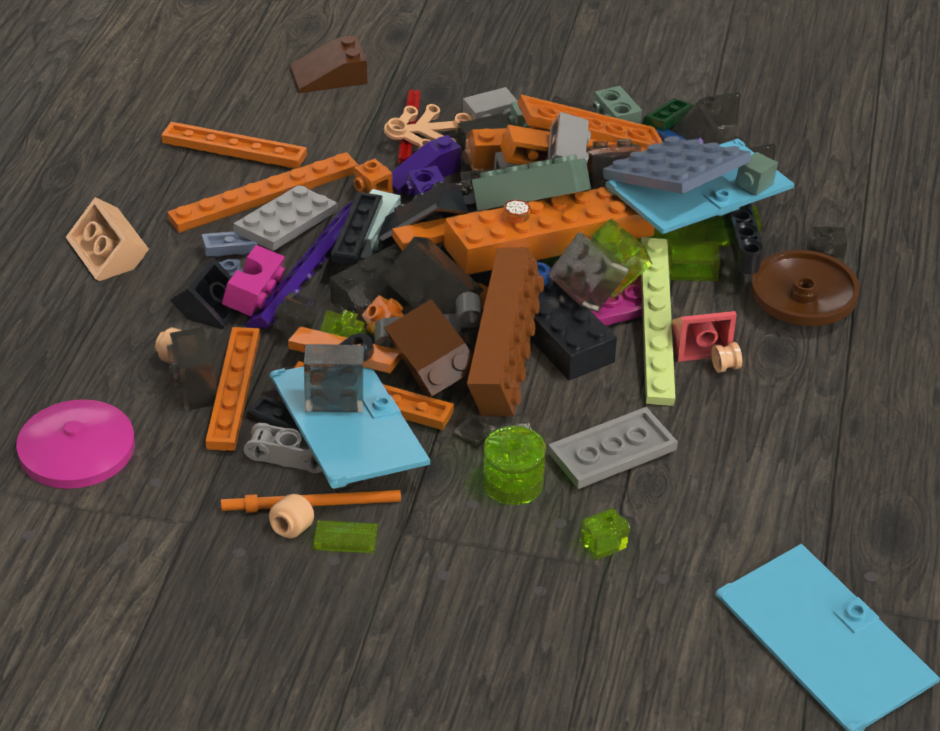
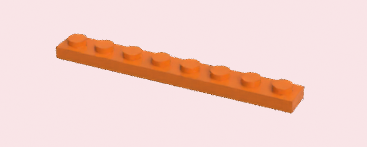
M347 152L337 154L334 157L316 161L312 164L167 211L168 220L180 233L267 204L297 185L311 189L355 174L354 167L358 166V164Z

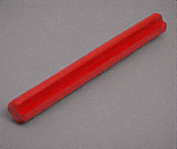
M418 89L408 91L406 106H413L419 112L421 92ZM416 118V120L413 121V122H408L407 125H409V124H416V123H417V118ZM404 139L400 140L399 165L407 160L413 152L414 144Z

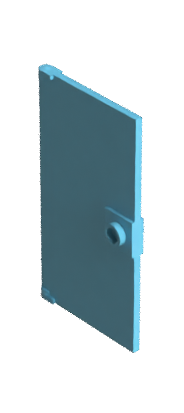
M734 139L719 145L721 147L737 146L739 150L750 151L751 155L754 154L740 139ZM738 168L684 194L613 180L607 181L605 186L609 192L617 195L658 231L664 234L716 215L721 216L738 210L741 206L794 188V183L776 170L773 185L758 195H754L735 185Z
M322 363L288 370L283 368L270 373L269 376L331 488L344 487L348 483L430 465L429 457L373 369L359 366L346 376L337 379L326 375Z
M802 544L716 591L715 595L719 600L724 603L845 731H864L872 723L940 682V677L879 619V616L859 597H856Z

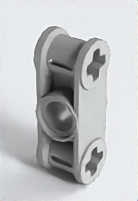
M257 423L253 426L251 431L252 437L244 446V453L248 458L283 467L302 469L311 473L322 472L318 462L314 465L316 459L300 431L272 426L266 423Z

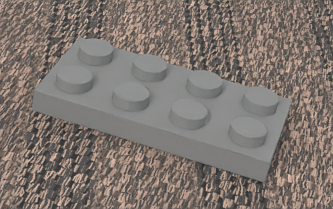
M297 185L233 223V232L274 251L337 212L338 203L324 195L308 190L304 186Z
M647 407L548 444V453L577 489H580L677 450L678 441Z

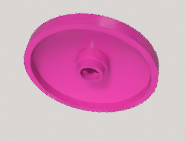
M71 400L49 406L31 417L22 427L16 446L20 465L32 479L47 486L72 489L95 485L117 474L132 457L135 438L129 418L118 408L95 400Z

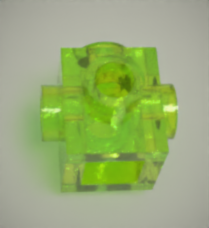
M344 309L341 314L327 310L320 331L348 338L356 333L365 334V322L357 320L358 314Z

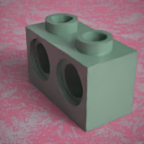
M621 86L595 91L594 102H592V111L594 113L641 124V108Z

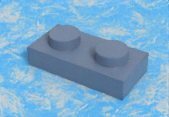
M236 232L208 233L201 236V243L206 257H221L232 254L246 255L258 245L257 242L244 238Z

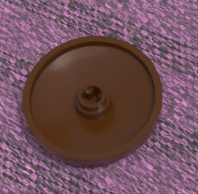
M789 250L773 254L761 261L760 270L752 276L751 291L756 303L771 316L791 324L820 326L837 322L848 316L857 305L860 286L854 272L840 260L815 251Z

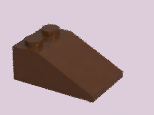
M343 36L342 38L333 39L290 64L299 93L368 84L367 60L357 36Z
M432 299L384 327L424 396L433 397L469 375L473 355Z

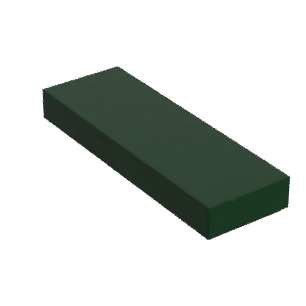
M673 98L644 116L642 124L664 132L691 115L694 105Z

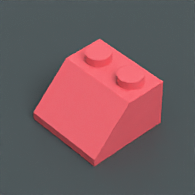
M736 312L684 316L673 319V350L678 362L711 358L713 346L721 345L725 347L728 343H732L737 316Z

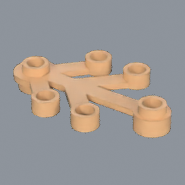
M429 104L426 107L425 113L416 124L407 125L408 122L416 120L418 110L413 106H406L400 118H392L385 124L384 133L393 140H407L417 145L418 149H420L427 142L442 137L443 135L437 133L440 131L455 130L458 134H467L472 129L474 119L467 113H458L454 121L430 123L431 120L438 119L440 108L437 105ZM415 133H418V134H420V135H422V136H425V137H427V138H429V139H422V138L418 137L417 135H415Z

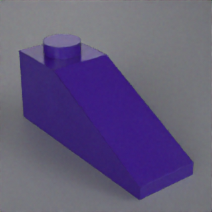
M449 135L427 142L392 171L393 190L397 194L406 191L405 182L408 181V171L437 166L443 177L461 171V146Z

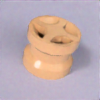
M736 342L728 343L725 347L721 345L712 347V363L718 373L725 372L727 368L735 370L742 367V354Z

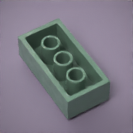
M576 155L554 158V164H552V159L529 163V169L528 165L524 164L504 168V171L503 169L482 172L479 179L472 180L477 210L506 206L507 203L512 201L527 202L589 190L591 186L586 159H577Z

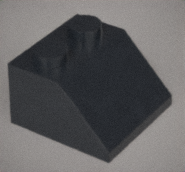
M214 257L197 267L170 299L188 320L219 329L225 328L237 312V310L222 304L227 283L232 276Z

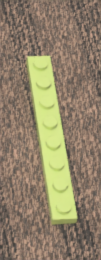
M641 237L640 264L646 404L674 406L675 381L667 239Z

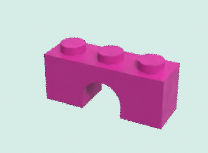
M256 245L246 258L243 272L237 270L227 283L222 304L249 316H252L257 308L262 309L267 295H272L276 283H280L285 274L286 268L282 267L285 257Z

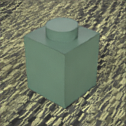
M758 152L751 155V162L738 167L735 185L754 195H758L773 185L778 162Z

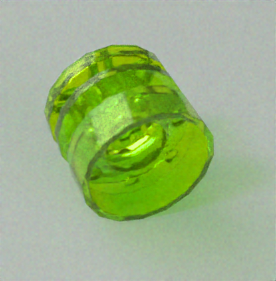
M508 426L497 429L486 438L483 459V486L486 493L492 499L503 504L520 505L536 499L543 491L546 445L538 433L526 427Z

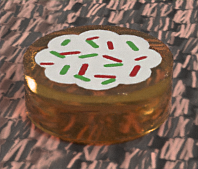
M509 200L504 204L503 216L510 222L522 223L529 219L531 207L522 200Z

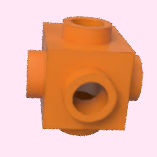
M373 159L354 167L355 178L353 182L358 192L370 193L372 189L393 193L392 172L379 161Z
M378 295L362 316L368 324L366 328L374 335V324L378 320L402 317L404 314L401 312L403 307L392 298L387 300Z

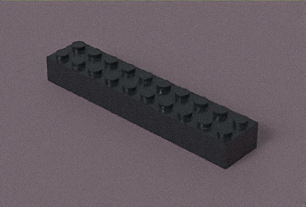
M475 194L463 196L468 213L477 212ZM492 270L470 274V276L475 281L489 287ZM551 271L550 282L544 285L543 292L539 293L540 308L539 313L535 314L534 317L535 333L534 336L530 337V340L570 381L614 363L617 337Z

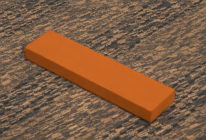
M300 326L288 340V347L292 350L324 357L327 352L343 342L347 337ZM373 344L374 353L372 357L360 366L391 373L401 360L397 349Z

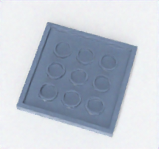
M677 136L665 138L664 142L660 144L649 145L642 152H634L626 159L614 161L613 165L603 169V177L607 180L684 194L751 162L750 151L739 150L737 146L721 147L718 143L703 144L699 143V140L685 141L680 140Z

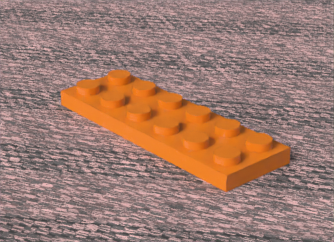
M521 94L517 102L528 126L536 130H541L542 128L550 130L555 118L560 112L589 120L588 131L591 132L590 139L645 149L649 145L663 142L655 128Z

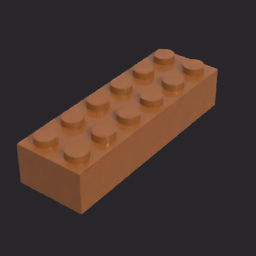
M529 247L497 248L467 381L481 416H514L516 405H519L521 402L520 385L521 382L525 381V361L530 357V337L534 336L535 333L534 317L535 314L539 313V293L543 292L544 289L543 276L539 275L537 260L532 257Z

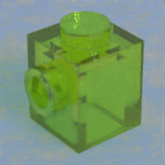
M610 508L582 520L581 542L596 560L627 548L630 533L629 523L614 508Z

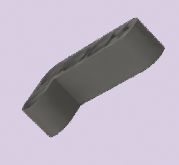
M465 292L456 298V314L443 315L465 342L468 349L472 350L475 349L482 319V310L479 296L473 292ZM401 317L383 318L374 324V342L376 345L396 349L384 327Z

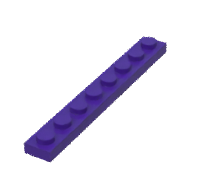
M354 200L341 209L276 287L272 295L266 299L262 309L259 308L245 326L247 328H263L266 330L276 321L274 317L276 313H281L289 305L287 300L299 293L302 289L300 284L313 276V268L320 266L326 260L324 255L334 249L336 240L340 235Z

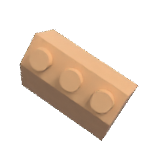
M96 197L66 236L69 243L98 281L134 270L149 250L117 207Z

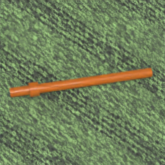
M400 490L301 495L308 500L311 506L401 502ZM257 494L245 495V498L221 499L222 511L246 510V513L258 512V509H271L285 496L257 497Z

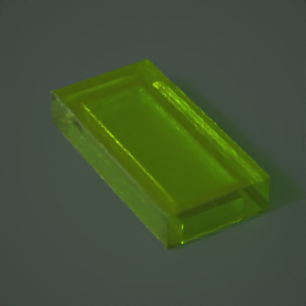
M318 520L314 550L375 553L378 524Z

